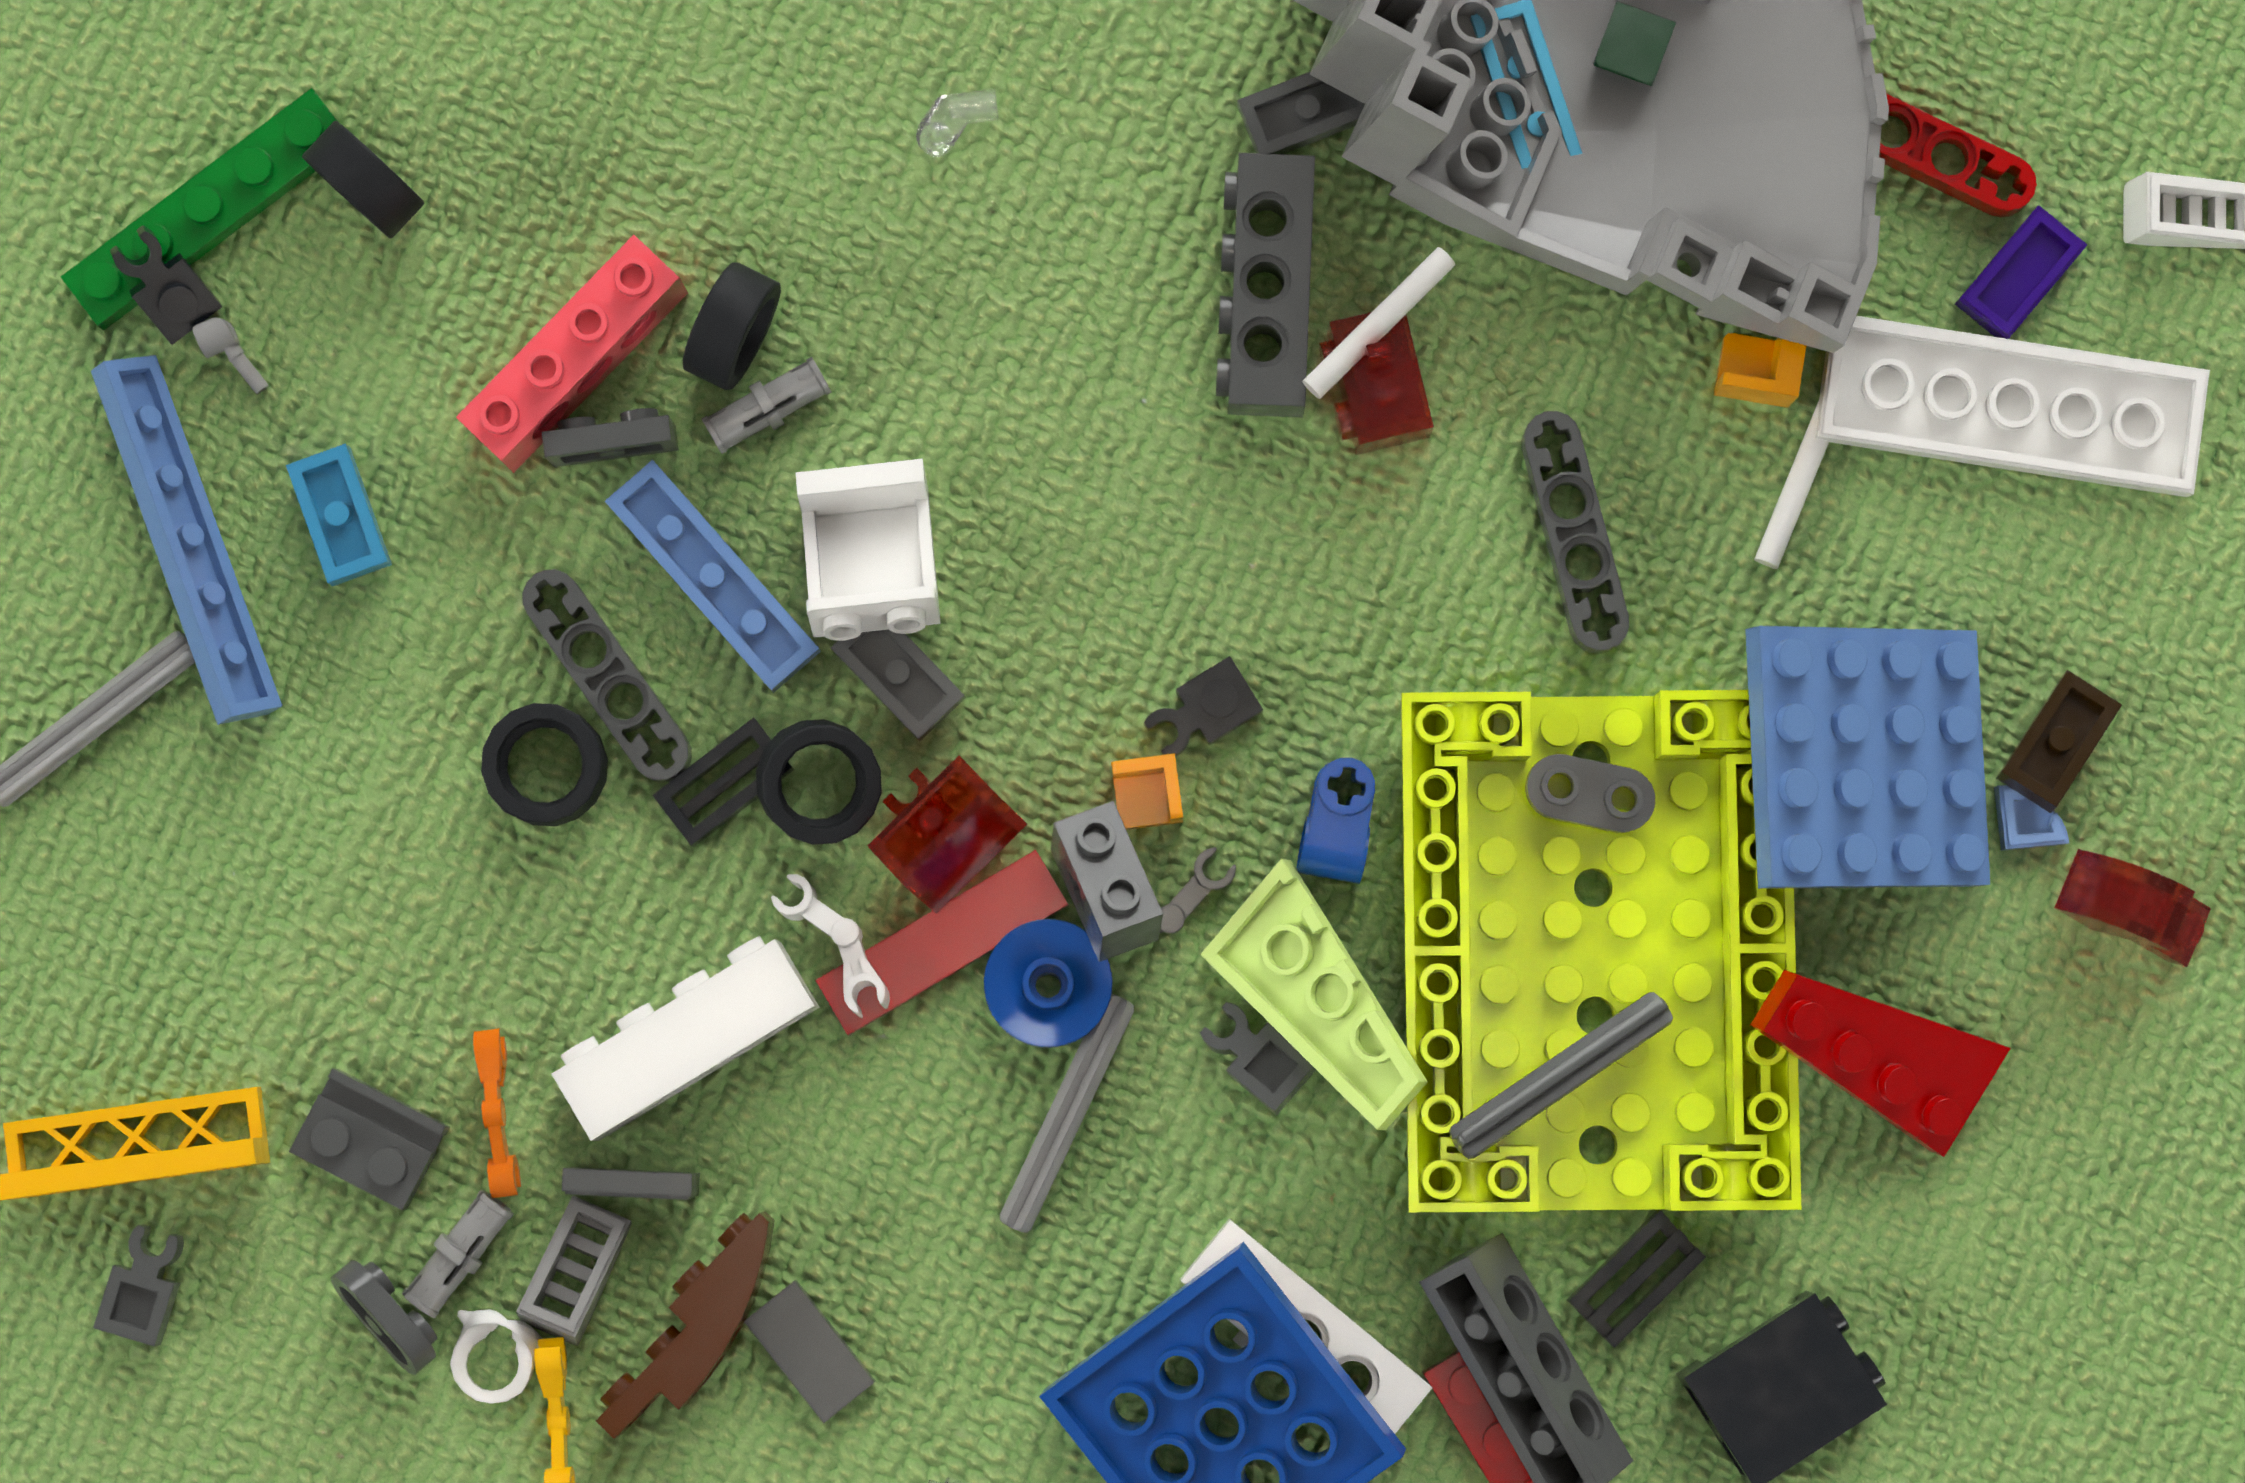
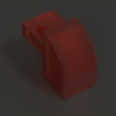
M2078 849L2054 907L2091 930L2131 940L2165 961L2188 967L2195 947L2202 938L2204 925L2211 910L2210 907L2193 898L2195 891L2170 878L2123 860Z

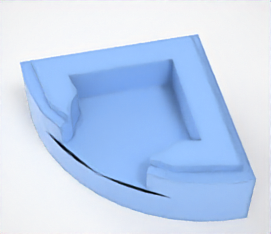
M2007 785L1994 787L2001 851L2069 844L2066 827L2057 813L2054 811L2049 813Z

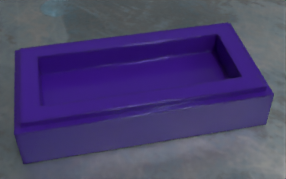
M2038 205L1956 301L1955 305L1994 337L2009 339L2086 248L2087 244Z

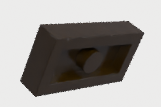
M2067 670L2050 693L1996 779L2051 813L2059 805L2122 704Z

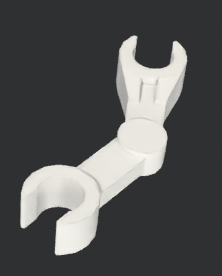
M788 874L787 878L799 889L804 890V898L798 905L788 907L772 895L773 905L785 918L792 921L805 919L830 936L836 943L844 963L843 993L844 1001L848 1008L858 1017L863 1018L862 1010L857 1003V996L861 989L872 986L876 987L879 1003L884 1009H887L890 1002V993L867 959L862 944L863 935L860 927L852 919L843 918L817 899L818 896L815 889L804 877L797 874Z

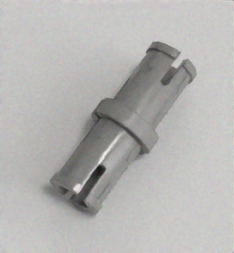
M811 356L806 359V362L765 385H762L760 380L749 386L751 393L701 419L719 451L723 454L727 452V449L770 425L773 430H776L784 425L782 418L821 396L832 392Z
M481 1189L476 1199L448 1235L441 1233L434 1242L437 1250L409 1287L405 1288L402 1292L405 1299L426 1315L436 1318L440 1313L439 1310L468 1272L475 1274L483 1263L479 1258L506 1222L513 1217L514 1213L511 1212L512 1210L497 1198H492L490 1193Z

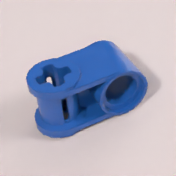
M1339 758L1326 764L1318 772L1314 782L1309 815L1306 816L1301 836L1296 868L1298 873L1360 884L1367 857L1370 837L1369 822L1375 794V779L1371 770L1362 761L1354 758ZM1343 769L1351 771V782L1361 785L1360 795L1348 797L1346 805L1337 803V792L1328 789V780L1340 777Z

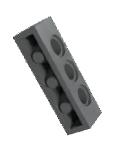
M1239 153L1237 172H1225L1224 210H1236L1235 234L1222 235L1221 272H1233L1232 296H1220L1218 334H1231L1230 359L1217 358L1216 396L1228 397L1227 415L1303 418L1306 386L1302 381L1307 375L1315 156ZM1272 211L1283 219L1285 227L1277 235L1262 236L1252 229L1249 221L1258 212ZM1257 273H1271L1280 280L1283 289L1273 298L1261 299L1249 291L1247 287L1248 280ZM1254 335H1269L1277 341L1280 352L1270 361H1256L1245 351V343Z
M1503 1233L1453 1258L1419 1282L1533 1483H1608L1633 1462Z

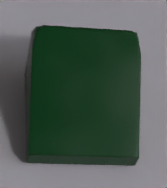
M1617 1L1593 65L1637 82L1653 86L1676 22Z

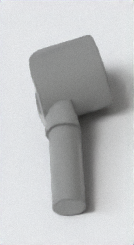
M214 317L192 328L195 339L206 358L225 351L229 361L256 395L269 386L244 354V350L239 345L240 342L235 328L231 323Z

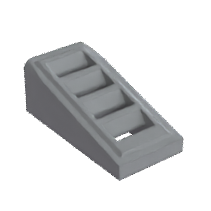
M572 1196L516 1311L520 1321L554 1337H564L566 1342L578 1346L631 1227V1220ZM577 1222L609 1235L605 1245H600L573 1233ZM569 1247L597 1259L593 1270L563 1257L566 1248ZM556 1271L586 1284L582 1293L580 1294L552 1282ZM545 1296L574 1308L570 1318L542 1307Z

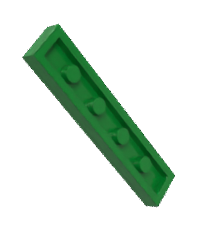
M309 89L60 276V278L95 324L103 331L138 305L129 291L142 281L140 277H130L122 273L115 265L110 249L117 246L129 259L137 260L142 258L147 252V245L141 240L137 229L143 225L156 235L162 248V261L164 263H167L180 253L191 266L313 174L315 170L302 158V155L334 121L338 122V120L314 89Z

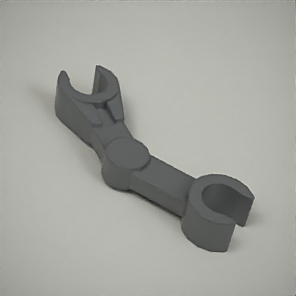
M1216 847L1206 849L1199 854L1194 865L1195 875L1168 905L1161 907L1163 918L1160 933L1174 934L1183 927L1185 919L1211 890H1221L1231 884L1235 877V864L1227 871L1225 877L1218 881L1209 880L1203 874V864L1213 856L1217 850Z

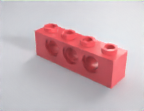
M633 234L456 418L514 473L542 445V432L556 430L558 428L557 422L567 419L688 294L680 277Z

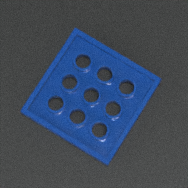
M1244 1241L1046 1387L1039 1396L1107 1483H1251L1247 1478L1245 1465L1257 1459L1268 1461L1277 1469L1279 1483H1367L1400 1460L1406 1451L1405 1446ZM1223 1319H1233L1240 1322L1247 1330L1248 1344L1240 1349H1229L1223 1346L1216 1338L1215 1324ZM1173 1356L1188 1358L1197 1368L1198 1381L1189 1386L1175 1384L1168 1378L1165 1372V1360ZM1264 1371L1279 1373L1286 1379L1289 1385V1396L1279 1401L1264 1398L1256 1388L1255 1376ZM1122 1393H1134L1140 1396L1147 1405L1148 1418L1141 1422H1130L1122 1418L1115 1406L1116 1396ZM1213 1408L1229 1410L1238 1421V1433L1231 1437L1215 1435L1206 1425L1205 1413ZM1304 1423L1320 1425L1329 1435L1330 1447L1322 1452L1305 1450L1296 1439V1428ZM1165 1444H1172L1181 1448L1188 1458V1469L1181 1473L1165 1471L1156 1460V1448Z

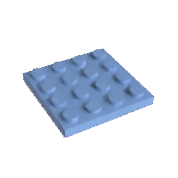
M1756 626L1745 629L1758 889L1976 887L1990 885L1977 631Z

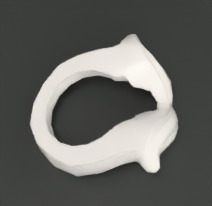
M494 1310L458 1311L457 1317L463 1323V1328L454 1347L450 1366L453 1378L461 1390L476 1401L490 1404L507 1402L521 1394L529 1383L535 1368L534 1349L538 1348V1339L543 1338L529 1324L520 1320H507L502 1314ZM498 1325H501L512 1331V1339L516 1342L515 1352L518 1357V1370L512 1382L503 1389L487 1390L475 1384L470 1377L467 1368L468 1356L477 1343L486 1338Z

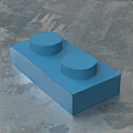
M346 443L286 465L328 584L336 586L392 565L352 450Z

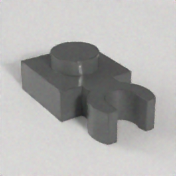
M1226 1002L1222 1009L1236 1023L1233 1034L1226 1038H1219L1206 1027L1203 1028L1200 1034L1205 1044L1212 1051L1223 1055L1233 1054L1237 1057L1226 1069L1228 1075L1277 1116L1316 1069L1269 1022L1255 1035L1250 1031L1249 1021L1241 1008L1233 1003Z
M144 1224L137 1225L129 1238V1252L134 1260L132 1268L122 1265L112 1266L93 1328L155 1347L162 1343L180 1286L179 1282L163 1278L166 1267L175 1263L180 1257L184 1247L183 1236L178 1234L169 1235L164 1251L158 1256L154 1255L147 1247L151 1226Z

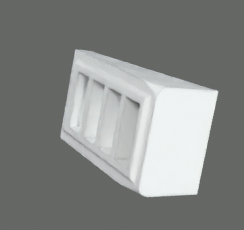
M2145 172L2130 180L2124 186L2123 240L2128 244L2146 246L2245 249V183ZM2176 198L2182 199V224L2176 223ZM2202 199L2208 200V227L2202 226ZM2226 200H2234V230L2226 229Z

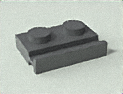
M332 1068L328 1076L329 1080L322 1093L318 1095L289 1152L401 1210H407L437 1153L436 1150L443 1136L447 1134L450 1126L339 1069Z

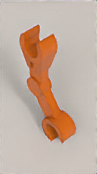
M500 1028L474 1031V1055L480 1082L484 1087L485 1097L481 1104L482 1119L485 1129H488L492 1158H489L487 1163L490 1194L492 1198L518 1195L517 1187H521L520 1169L516 1155H509L505 1133L506 1110L504 1100L501 1098V1087L504 1086L507 1066L505 1037H500Z

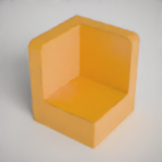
M1727 333L1722 341L1714 396L1789 408L1799 397L1807 346L1781 338L1771 340Z
M1175 753L1111 762L1117 810L1126 830L1183 823Z

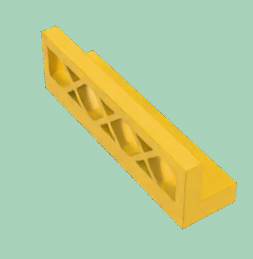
M261 1087L3 1123L8 1173L0 1174V1201L270 1163ZM246 1102L249 1139L226 1142L207 1128L223 1105ZM208 1107L199 1120L186 1111ZM173 1113L192 1129L177 1149L162 1151L145 1138L144 1134L160 1114ZM144 1117L136 1129L123 1121V1119ZM109 1122L129 1138L113 1158L99 1160L80 1144L97 1123ZM81 1126L72 1138L60 1130V1128ZM46 1131L65 1146L50 1167L33 1170L26 1169L23 1134ZM200 1135L212 1143L192 1147ZM137 1144L148 1152L128 1156ZM73 1154H76L85 1161L65 1165Z

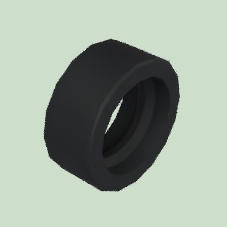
M334 121L302 155V158L323 179L388 238H393L424 205V201L396 173L337 121Z
M731 263L713 285L695 320L683 355V369L724 390L733 389L750 367L768 332L781 294L780 283L741 263Z
M533 703L509 712L492 728L483 747L481 773L488 794L504 812L531 825L559 826L580 818L597 802L607 781L608 757L601 736L583 717L558 704ZM538 728H555L568 734L578 745L582 757V772L575 788L564 798L549 803L534 802L523 797L512 785L508 774V757L515 742L525 733Z
M825 719L803 720L779 731L763 749L756 769L757 796L766 815L790 837L812 845L838 843L858 833L874 815L882 794L881 769L872 749L849 728ZM826 744L839 749L849 758L855 770L856 787L851 801L841 812L828 818L811 819L797 814L787 804L782 793L781 776L786 763L797 751L810 745Z

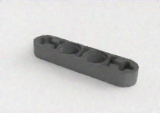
M1545 411L1535 416L1527 425L1521 440L1522 453L1570 634L1575 644L1582 650L1592 654H1603L1615 649L1626 637L1629 629V614L1580 430L1576 422L1567 414L1558 411ZM1544 426H1551L1555 435H1566L1568 442L1562 444L1559 449L1562 469L1571 463H1575L1577 472H1561L1543 481L1540 471L1550 472L1553 468L1548 449H1537L1534 441H1537L1542 436ZM1561 485L1576 487L1584 497L1585 507L1583 513L1574 519L1560 518L1550 507V494ZM1576 546H1587L1597 552L1601 560L1599 574L1590 580L1574 578L1568 572L1565 563L1566 555L1570 549ZM1603 584H1607L1610 595L1600 594L1597 597L1602 616H1613L1616 625L1607 631L1608 640L1599 641L1596 632H1585L1582 627V623L1586 622L1592 613L1588 597L1579 603H1575L1572 592L1589 593Z
M556 569L543 570L534 574L526 582L522 592L523 606L527 615L636 769L653 781L659 783L672 781L685 771L691 763L692 748L687 737L580 586L566 573ZM548 584L556 590L567 587L568 593L564 595L562 602L573 618L577 619L583 610L589 616L587 620L571 625L559 640L555 637L554 631L564 628L565 625L549 608L539 612L537 607L544 601L540 590ZM586 633L598 634L606 643L604 660L593 668L578 666L572 657L574 642L579 636ZM622 684L636 686L640 689L643 696V705L640 712L630 719L615 718L608 708L610 693ZM656 712L662 720L659 723L650 725L651 729L664 743L675 740L678 745L671 753L675 763L668 769L659 763L648 766L646 759L653 752L641 734H638L632 743L626 737V733L644 727Z

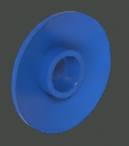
M1041 919L1016 927L1007 933L995 946L985 968L984 993L992 1016L1010 1036L1031 1046L1044 1048L1060 1047L1083 1038L1101 1021L1111 999L1112 972L1108 959L1101 962L1098 961L1085 930L1066 921ZM1045 975L1056 977L1061 984L1059 993L1050 998L1041 996L1036 990V983L1041 977Z

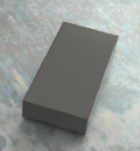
M569 1167L563 1168L562 1191H565V1194L690 1200L695 1199V1196H699L700 1173Z
M797 1280L793 1281L744 1321L823 1423L876 1382Z

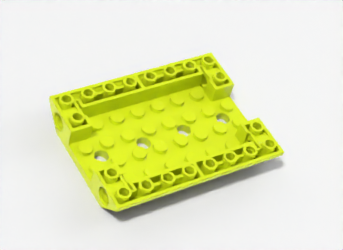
M1660 690L1654 696L1531 697V692L1401 693L1406 1047L1428 1081L1407 1105L1408 1212H1540V1210L1661 1209L1669 1211L1802 1210L1798 1058L1750 1025L1784 969L1796 973L1794 888L1758 889L1748 690ZM1585 743L1595 744L1605 752L1608 764L1637 770L1650 781L1655 792V808L1650 819L1643 826L1626 833H1615L1549 819L1538 814L1529 804L1525 792L1527 775L1537 762L1547 756L1554 754L1572 756L1574 750L1579 745ZM1555 774L1549 779L1548 789L1554 797L1566 798L1571 792V782L1566 776ZM1617 788L1612 794L1613 806L1621 812H1628L1632 809L1635 802L1633 793L1627 788ZM1595 870L1602 873L1608 880L1610 892L1607 900L1602 905L1597 907L1587 906L1577 898L1574 884L1581 872ZM1649 992H1654L1666 1002L1673 1016V1021L1669 1026L1477 1157L1468 1159L1457 1150L1449 1134L1451 1126L1588 1034L1581 1029L1577 1022L1578 1007L1585 999L1591 997L1602 999L1610 1007L1612 1017ZM1592 1126H1601L1607 1129L1614 1139L1613 1154L1607 1161L1601 1164L1588 1162L1583 1158L1579 1150L1581 1135Z

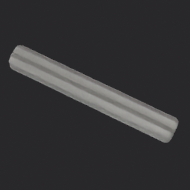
M180 631L171 633L0 765V806H9L194 664L195 661L185 634Z
M1111 994L1105 1015L1098 1025L1083 1037L1000 1213V1221L1003 1224L1022 1233H1027L1032 1229L1134 1013V1005L1131 1002Z

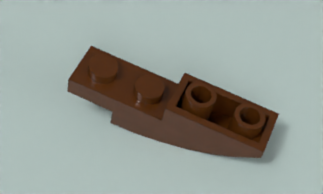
M766 1211L759 1213L753 1220L746 1213L740 1215L718 1238L717 1241L725 1249L707 1267L699 1259L672 1286L680 1296L668 1308L687 1326L680 1332L672 1324L645 1352L653 1362L636 1379L626 1372L601 1397L600 1401L607 1409L596 1422L613 1439L622 1435L661 1394L678 1410L686 1406L723 1360L741 1330L744 1321L747 1319L762 1282L770 1253L775 1222Z

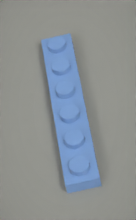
M157 356L103 361L91 370L217 725L268 715L282 707V703Z

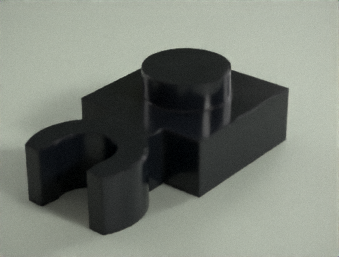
M142 225L137 229L141 240L147 245V252L142 258L137 260L129 259L117 246L110 249L115 265L122 273L130 277H140L142 281L129 292L155 326L173 345L189 333L195 325L205 321L221 309L222 305L180 253L167 263H164L162 261V248L156 235L149 228Z
M1229 656L1176 689L1177 695L1184 704L1183 707L1178 710L1170 708L1156 710L1146 718L1144 726L1148 731L1161 723H1170L1175 726L1178 732L1176 741L1167 745L1161 750L1162 755L1175 753L1176 757L1187 748L1190 735L1200 730L1208 745H1211L1263 713V708Z

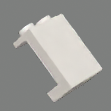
M923 459L796 472L797 496L802 512L808 586L806 607L813 637L825 636L830 640L845 641L860 636L862 632L889 629L894 633L908 634L918 632L925 628L926 625L941 624L929 493Z

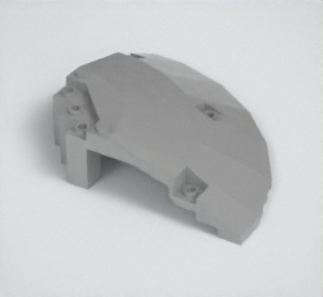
M1293 0L1333 22L1310 75L1365 104L1342 157L1392 183L1390 196L1445 225L1624 295H1628L1647 280L1698 307L1696 312L1698 316L1831 353L1845 346L1877 265L1881 216L1875 215L1877 183L1884 178L1885 159L1879 158L1881 126L1888 121L1889 113L1883 73L1875 74L1870 43L1876 39L1874 25H1866L1862 0H1532L1582 154L1570 156L1522 16L1499 20L1495 8L1521 0ZM1617 1L1676 22L1653 86L1637 82L1593 65ZM1478 14L1485 23V35L1481 38H1476L1470 17ZM1491 39L1505 77L1492 82L1480 51ZM1511 56L1519 72V79L1512 78L1507 72V63ZM1496 92H1504L1511 96L1517 113L1516 119L1506 120L1503 118ZM1538 111L1545 112L1537 118L1543 133L1542 137L1533 136L1527 129L1529 116ZM1519 125H1521L1532 159L1528 168L1523 169L1509 135ZM1677 260H1683L1689 264L1692 270L1691 277L1679 271Z

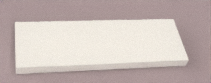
M1856 316L1845 346L1834 353L1827 351L1825 353L1816 438L1837 444L2189 497L2194 494L2210 370Z

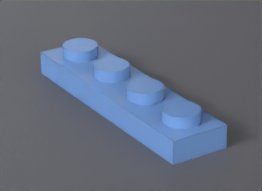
M653 460L605 500L607 505L773 693L821 652L819 647Z

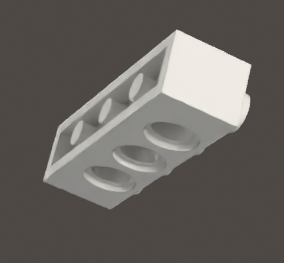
M1228 1219L1180 1278L1181 1282L1187 1284L1244 1241L1302 1317L1317 1325L1321 1341L1339 1364L1357 1361L1367 1367L1370 1379L1367 1388L1362 1393L1394 1434H1396L1433 1387L1237 1224ZM1227 1319L1240 1330L1232 1340L1241 1348L1245 1347L1249 1340L1247 1330L1240 1322ZM1284 1379L1283 1382L1289 1387L1286 1379Z

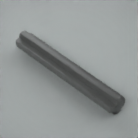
M1654 992L1647 993L1451 1126L1449 1134L1457 1150L1468 1159L1477 1157L1669 1026L1673 1021V1016L1666 1002Z

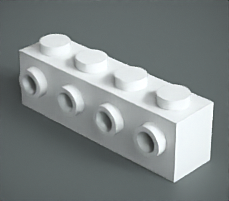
M758 936L744 943L727 955L732 964L731 966L711 978L705 969L693 974L672 988L676 999L656 1011L653 1010L650 1003H647L616 1022L621 1030L620 1033L600 1045L594 1036L590 1037L561 1055L565 1066L553 1072L552 1076L590 1141H600L820 1008L780 941L774 939L765 945L762 938Z

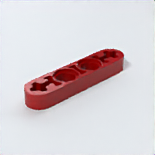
M1886 93L1889 106L1888 116L1897 117L1904 122L1908 130V138L1904 145L1890 148L1880 143L1879 158L1885 159V165L1980 211L1999 218L2015 215L2032 199L2037 186L2036 175L2030 164L2022 158ZM1943 143L1957 146L1962 151L1965 159L1963 171L1956 175H1946L1939 172L1934 167L1931 158L1932 150L1935 146ZM1979 158L1988 162L1980 172L1981 174L1998 180L2005 172L2010 173L2015 177L2012 187L2019 191L2020 195L2012 193L2004 201L1995 196L1998 186L1992 181L1980 177L1974 184V188L1965 182L1976 170Z

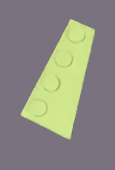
M1281 858L1200 955L1377 1130H1387L1428 1081L1292 861Z

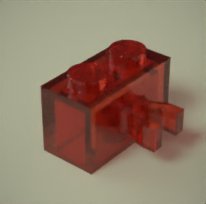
M1371 312L1329 322L1327 331L1328 341L1319 343L1321 361ZM1405 315L1377 343L1366 345L1365 355L1338 381L1343 402L1333 404L1335 419L1341 440L1352 439L1356 455L1430 438L1434 425L1407 315Z
M960 756L951 762L932 782L918 768L914 769L908 777L918 786L917 797L911 803L903 804L890 793L882 802L897 817L867 845L893 875L936 914L1027 825L1017 812Z

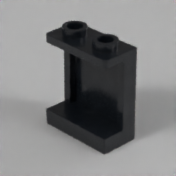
M1804 1291L1795 1297V1303L1704 1362L1696 1360L1676 1373L1745 1483H1768L1887 1405L1878 1391L1879 1388L1886 1384L1882 1374L1865 1351L1858 1355L1854 1354L1842 1335L1850 1329L1849 1324L1829 1296L1820 1300L1816 1293Z

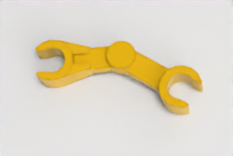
M564 1337L538 1339V1348L534 1349L535 1369L543 1396L548 1400L547 1430L549 1437H551V1468L545 1469L544 1483H576L574 1468L572 1466L568 1467L567 1436L570 1435L571 1422L569 1408L565 1406L564 1401L567 1375Z

